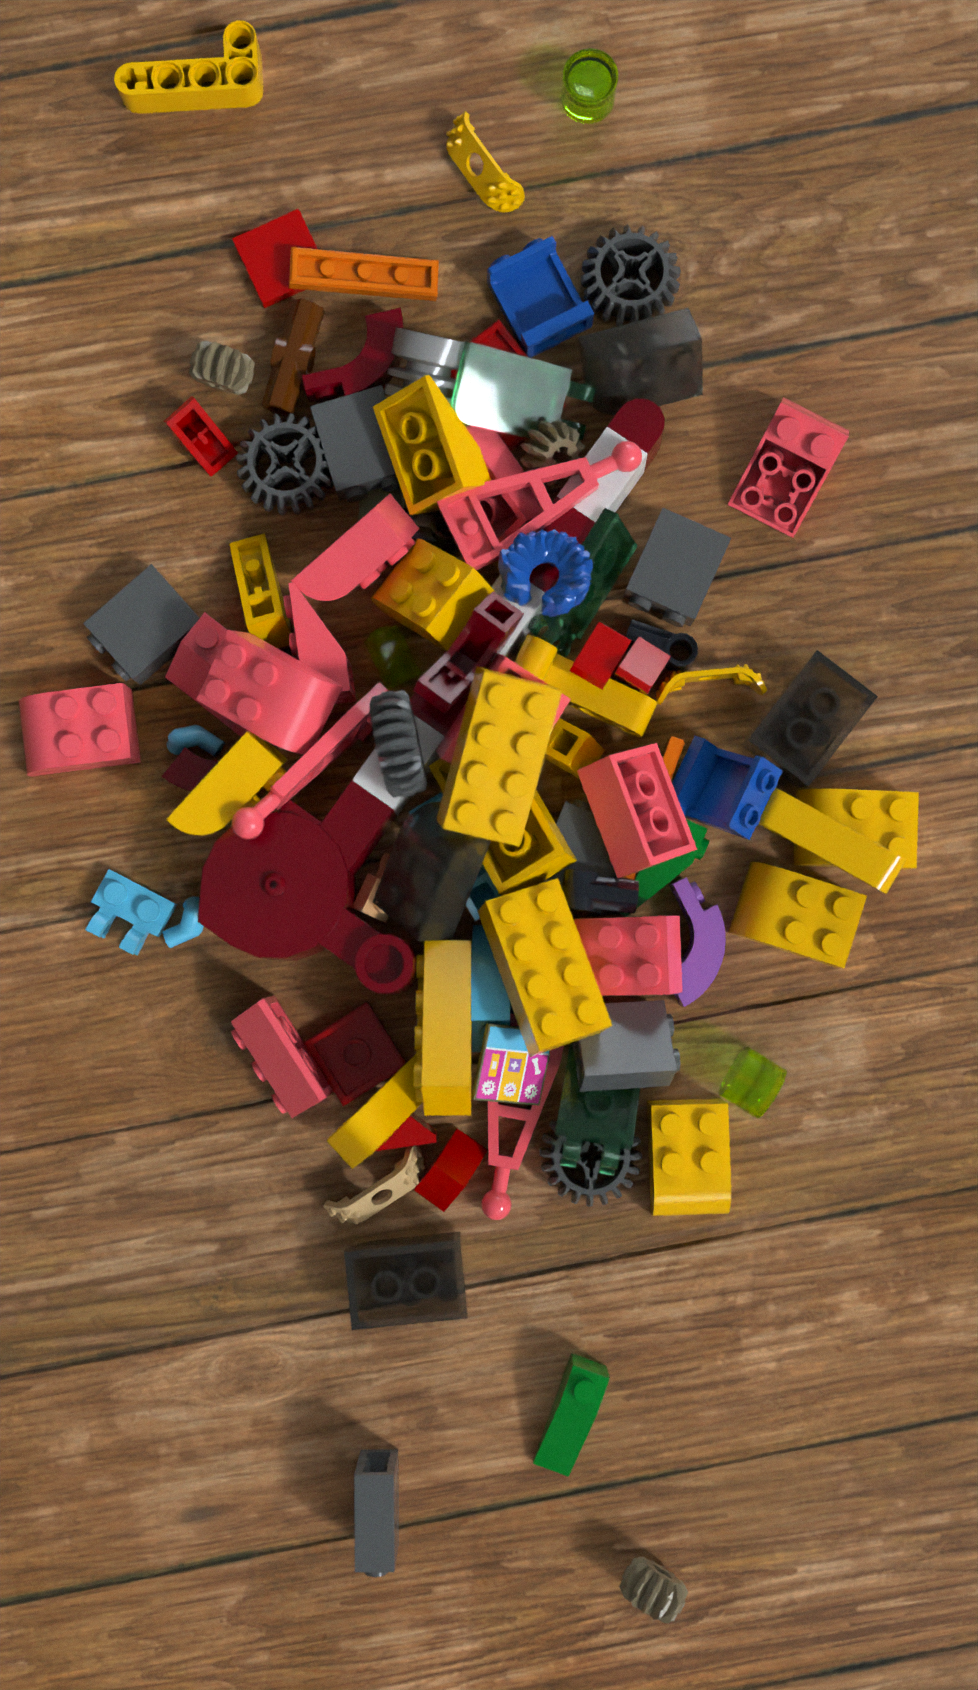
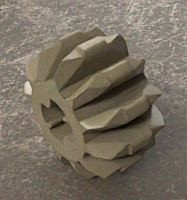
M209 341L198 343L195 352H192L189 374L197 382L228 394L240 395L247 392L249 384L252 383L255 363L247 354L241 353L239 350L230 348L227 345Z
M553 420L552 423L547 421L540 422L538 431L528 430L531 438L529 443L520 444L523 450L527 451L520 461L527 467V472L580 459L581 457L578 454L585 446L578 440L580 434L574 428L566 426V423L559 420ZM567 477L543 484L551 487L554 483L565 485Z
M645 1557L634 1558L630 1566L626 1567L622 1575L623 1579L619 1585L624 1598L630 1601L632 1606L637 1607L643 1614L651 1616L654 1620H660L663 1623L674 1621L678 1613H681L688 1595L683 1581L678 1579L674 1573L665 1569L664 1566H660L653 1560H648Z

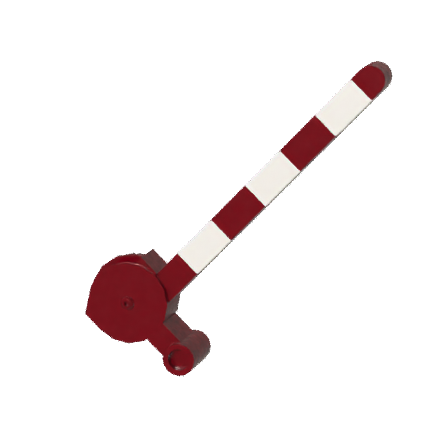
M634 399L626 402L585 456L589 465H592L611 456L614 447L620 442L631 441L637 444L642 452V461L639 467L632 472L616 470L597 479L599 488L545 527L544 531L549 532L555 529L559 533L566 532L568 536L576 537L577 543L584 545L585 551L590 549L659 451L665 427V417L661 408L655 402L647 399ZM579 474L570 477L552 502L553 504L583 483ZM542 563L532 570L530 574V594L533 599L524 606H519L517 603L509 601L504 597V591L500 586L502 583L501 574L492 585V588L499 596L524 613L517 628L500 652L501 655L511 659L541 617L542 595L554 587L559 579V570L548 563ZM416 692L410 699L426 776L430 772L429 765L440 758L436 749L466 704L469 694L460 703L456 702L446 713L440 711ZM377 749L373 750L322 822L291 800H288L281 809H274L264 819L263 830L257 837L243 839L230 827L215 841L202 869L198 922L230 946L257 958L298 961L328 949L353 967L361 983L376 993L398 995L413 987L418 980L416 968L417 951L400 938L380 933L352 913L356 897V873L412 797L403 798V796L393 798L388 793Z

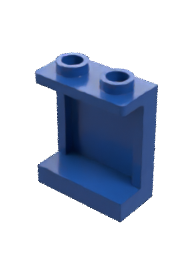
M553 236L545 240L542 238L532 240L523 248V251L511 257L503 255L494 260L487 269V284L517 342L529 358L592 327L594 312L588 300L582 302L556 252V241Z
M694 736L672 784L685 818L750 840L756 826L760 822L768 800L777 786L782 770L764 757L756 755L753 759L720 749L708 740Z

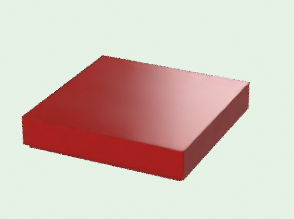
M299 208L232 238L264 309L304 291L302 289L289 288L291 247L318 248Z
M369 1002L364 1003L303 1042L343 1106L386 1080L406 1064L405 1059Z

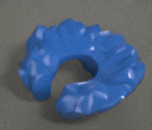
M553 529L549 532L541 530L538 533L535 531L527 534L519 533L508 549H502L499 552L498 568L502 577L500 586L504 591V597L509 601L517 603L519 606L527 605L533 599L530 594V574L537 565L548 563L559 570V579L554 587L542 595L541 613L548 617L568 613L572 607L579 605L584 600L589 590L592 579L590 574L593 570V562L589 559L590 553L585 551L584 545L577 543L576 537H570L566 532L559 533Z

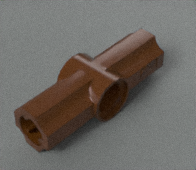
M303 298L293 299L282 337L279 336L275 341L270 362L272 371L262 401L263 408L271 411L273 414L286 417L290 413H295L303 386L302 375L312 373L316 357L315 343L325 313L324 308L313 301Z

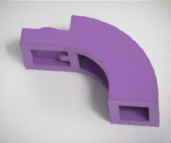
M687 877L669 885L687 920L690 932L688 948L681 959L683 992L674 994L679 1005L683 1007L700 997L714 981L723 961L726 944L724 922L718 905H711L702 909L700 903L705 901L697 883L695 881L689 883Z

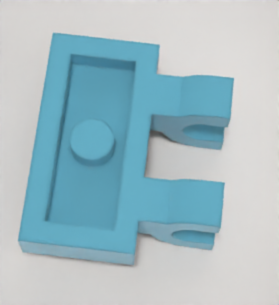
M108 869L91 900V903L99 906L100 909L92 917L85 930L98 937L105 938L115 917L118 916L134 924L123 938L119 948L138 956L149 933L160 937L177 904Z

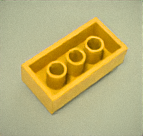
M476 667L436 819L443 829L520 847L561 698V690L551 685Z
M440 758L429 765V768L444 792L451 764ZM536 789L520 847L466 834L498 893L501 895L538 885L577 861Z
M558 878L484 902L478 910V914L530 1057L601 1033L613 1026Z
M424 940V955H417L416 965L418 990H416L417 1026H415L417 1063H414L416 1102H423L424 1116L471 1115V940Z

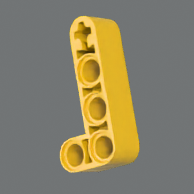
M241 20L227 25L223 34L224 57L123 64L115 72L114 82L124 106L133 113L142 114L245 108L256 105L263 96L262 55L255 29L248 22ZM241 44H249L246 48L236 49ZM244 79L251 80L249 83L245 85L238 84L241 80ZM205 82H214L211 86L201 87ZM169 84H177V86H175L172 89H165L166 86H168Z
M526 636L514 663L548 685L561 690L562 694L571 699L568 706L628 734L640 738L643 736L658 704L654 699L613 679H609L603 690L569 671L574 661L557 654L558 650L555 646L538 637Z
M775 788L761 815L759 825L782 838H786L884 894H887L906 862L899 855L778 788Z
M416 1054L326 1140L352 1169L383 1144L423 1103L416 1102V1087H414V1063H417Z

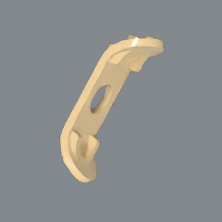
M418 1145L407 1147L404 1158L394 1165L395 1170L352 1199L346 1196L338 1202L326 1200L323 1207L331 1217L336 1216L342 1224L347 1221L357 1225L359 1222L367 1220L419 1184L425 1170L422 1150ZM390 1190L389 1194L384 1198L372 1200V1197L379 1191Z

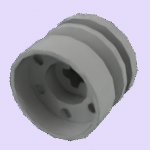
M396 328L391 353L406 359L407 364L406 368H388L387 374L404 378L403 386L386 383L384 393L393 395L421 377L430 375L452 408L460 410L463 400L448 396L447 391L448 388L465 390L466 384L451 378V370L469 369L474 344Z

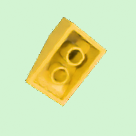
M430 375L421 377L373 406L410 515L436 512L439 510L437 501L485 485L484 482L491 481L480 447Z

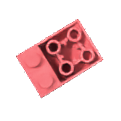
M783 397L727 505L794 538L847 441L849 430Z
M288 583L290 595L284 596V607L287 619L290 618L291 624L295 628L294 633H289L292 656H296V659L343 686L335 704L357 701L352 665L348 657L295 583Z

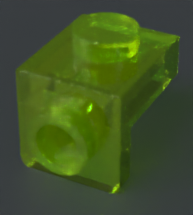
M397 625L380 627L374 630L369 638L364 640L388 690L421 674Z

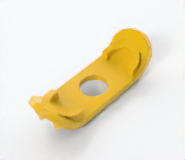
M464 111L453 120L455 124L453 129L446 133L448 136L446 142L448 154L487 206L502 213L518 209L525 199L523 187L501 170L475 134V128L469 121L470 114ZM473 153H477L483 161V170L479 176L474 174L470 167V158Z
M737 664L732 668L683 673L678 670L677 672L673 671L670 677H666L665 682L661 683L659 690L656 692V702L661 705L669 693L681 690L685 683L733 678L735 685L749 686L760 696L767 692V688L761 674L754 673L747 664H744L743 667Z

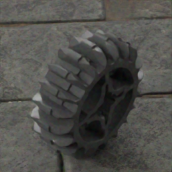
M627 224L624 226L623 234L621 235L615 228L609 231V239L600 235L596 241L597 247L590 246L587 250L588 259L582 262L581 270L585 274L581 276L580 283L582 287H586V290H584L585 301L594 300L591 305L594 313L602 309L604 310L602 316L604 322L610 320L612 316L616 317V326L618 328L623 325L624 320H629L630 326L634 329L637 327L639 318L647 326L652 322V314L661 318L665 312L664 306H672L675 299L672 294L677 293L680 286L676 279L680 277L681 269L674 266L678 258L676 253H667L670 247L669 241L658 244L659 234L657 231L653 232L650 237L645 236L643 225L639 227L637 233H631V228ZM627 254H635L639 256L632 257ZM608 262L612 267L611 273L614 275V278H612L611 285L606 288L601 278V270ZM653 266L660 280V285L655 291L649 287L650 281L646 277ZM629 274V278L631 274L637 275V279L632 280L631 276L630 280L624 278V275ZM623 297H631V298H633V299H635V300H624V299H621V298H623Z
M291 413L287 416V420L282 423L280 416L275 414L273 416L274 424L268 426L267 421L261 419L259 423L262 431L258 433L255 429L249 428L248 434L253 441H241L240 447L246 453L236 456L238 464L243 466L237 470L239 479L245 480L242 484L245 493L253 492L251 499L255 504L261 503L264 500L263 507L268 512L277 504L280 515L284 516L286 514L288 506L292 507L295 515H299L301 511L299 504L304 502L308 509L313 510L314 504L311 498L316 496L319 500L323 501L326 496L321 487L332 488L334 485L333 480L328 477L331 473L316 425L310 428V421L306 417L302 418L297 425L295 415ZM294 439V441L287 446H279L275 444V442H278L280 440ZM312 448L316 453V466L312 476L309 477L302 468V465L307 459L306 454ZM265 452L271 460V465L266 471L267 476L261 481L258 475V465L262 454ZM278 458L287 463L293 462L297 472L292 468L289 469L287 466L281 467ZM289 482L300 486L287 491L275 489H280L281 486Z
M392 690L382 692L378 696H373L369 704L371 723L381 771L388 793L393 798L399 796L404 798L414 796L415 793L424 792L427 786L425 765L409 695L404 690L397 692Z
M589 1102L588 1113L583 1114L579 1103L573 1105L576 1116L571 1119L567 1111H560L561 1118L565 1122L562 1126L554 1120L549 1122V1126L556 1134L555 1136L548 1133H543L542 1140L552 1146L551 1148L544 1147L539 1149L540 1156L551 1158V1160L541 1164L543 1172L555 1170L549 1176L547 1182L552 1186L562 1181L557 1191L559 1196L563 1197L571 1189L573 1190L571 1194L572 1203L577 1204L581 1194H585L586 1205L591 1207L594 1203L593 1195L599 1194L601 1203L605 1205L608 1204L606 1192L612 1190L617 1199L622 1196L620 1189L617 1187L620 1182L627 1188L632 1187V1181L625 1175L627 1172L633 1175L639 1174V1167L631 1164L630 1160L642 1159V1153L637 1150H630V1148L639 1145L641 1141L638 1136L626 1137L634 1130V1126L631 1122L621 1127L619 1126L624 1118L623 1113L620 1111L615 1113L610 1119L608 1118L611 1111L609 1105L605 1104L601 1109V1113L596 1114V1104ZM586 1124L584 1137L581 1142L575 1145H568V1147H561L563 1140L569 1132L576 1127ZM597 1124L609 1128L618 1136L621 1149H613L612 1146H605L599 1143ZM592 1136V1142L595 1145L596 1151L601 1150L602 1154L594 1156L590 1171L585 1156L580 1158L579 1154L588 1151L590 1137ZM559 1159H569V1162H577L582 1165L584 1183L571 1178L563 1170ZM620 1161L612 1175L596 1183L597 1173L602 1165Z

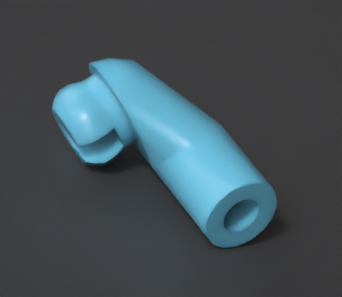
M192 725L175 728L168 735L167 749L172 754L179 755L185 747L198 746L216 757L223 749L225 742L203 727Z
M192 896L186 899L183 903L184 911L181 923L162 932L169 948L193 939L202 933L204 926L198 922L199 897Z

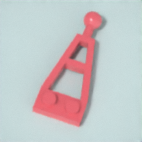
M623 441L614 447L611 456L592 465H589L587 458L584 457L484 482L485 485L439 500L437 505L464 562L474 567L477 571L498 561L499 552L502 549H508L519 533L527 534L531 531L538 533L599 488L597 479L616 470L632 472L637 469L642 461V452L634 442ZM579 474L583 483L553 504L543 483ZM530 487L542 513L499 543L479 499Z
M379 682L271 787L270 792L253 808L245 807L238 810L232 818L234 832L243 839L257 837L263 830L264 819L275 808L278 810L358 739L365 742L373 734L369 706L373 696L381 695L382 692L389 690Z
M510 1014L511 1026H518L515 1014ZM564 1045L550 1051L540 1105H531L530 1109L487 1101L488 1165L496 1167L492 1189L484 1195L481 1207L483 1213L492 1220L505 1218L511 1210V1199L506 1193L510 1169L519 1170L561 1063ZM498 1116L525 1121L512 1156L499 1154Z

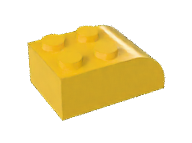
M417 539L416 543L403 556L377 589L371 600L383 613L447 651L465 627L473 610L495 590L474 567L422 539Z
M248 731L166 820L175 828L188 834L207 835L214 833L226 826L238 810L245 807L253 808L259 803L261 799L256 794L262 787L269 791L287 772L282 766L288 759L269 742Z
M803 789L796 791V799L904 858L906 862L901 870L917 868L919 792L856 789ZM794 843V865L836 867Z
M750 862L728 933L835 968H845L867 895L776 866Z
M723 1099L647 1101L651 1216L728 1214L731 1205L728 1103Z

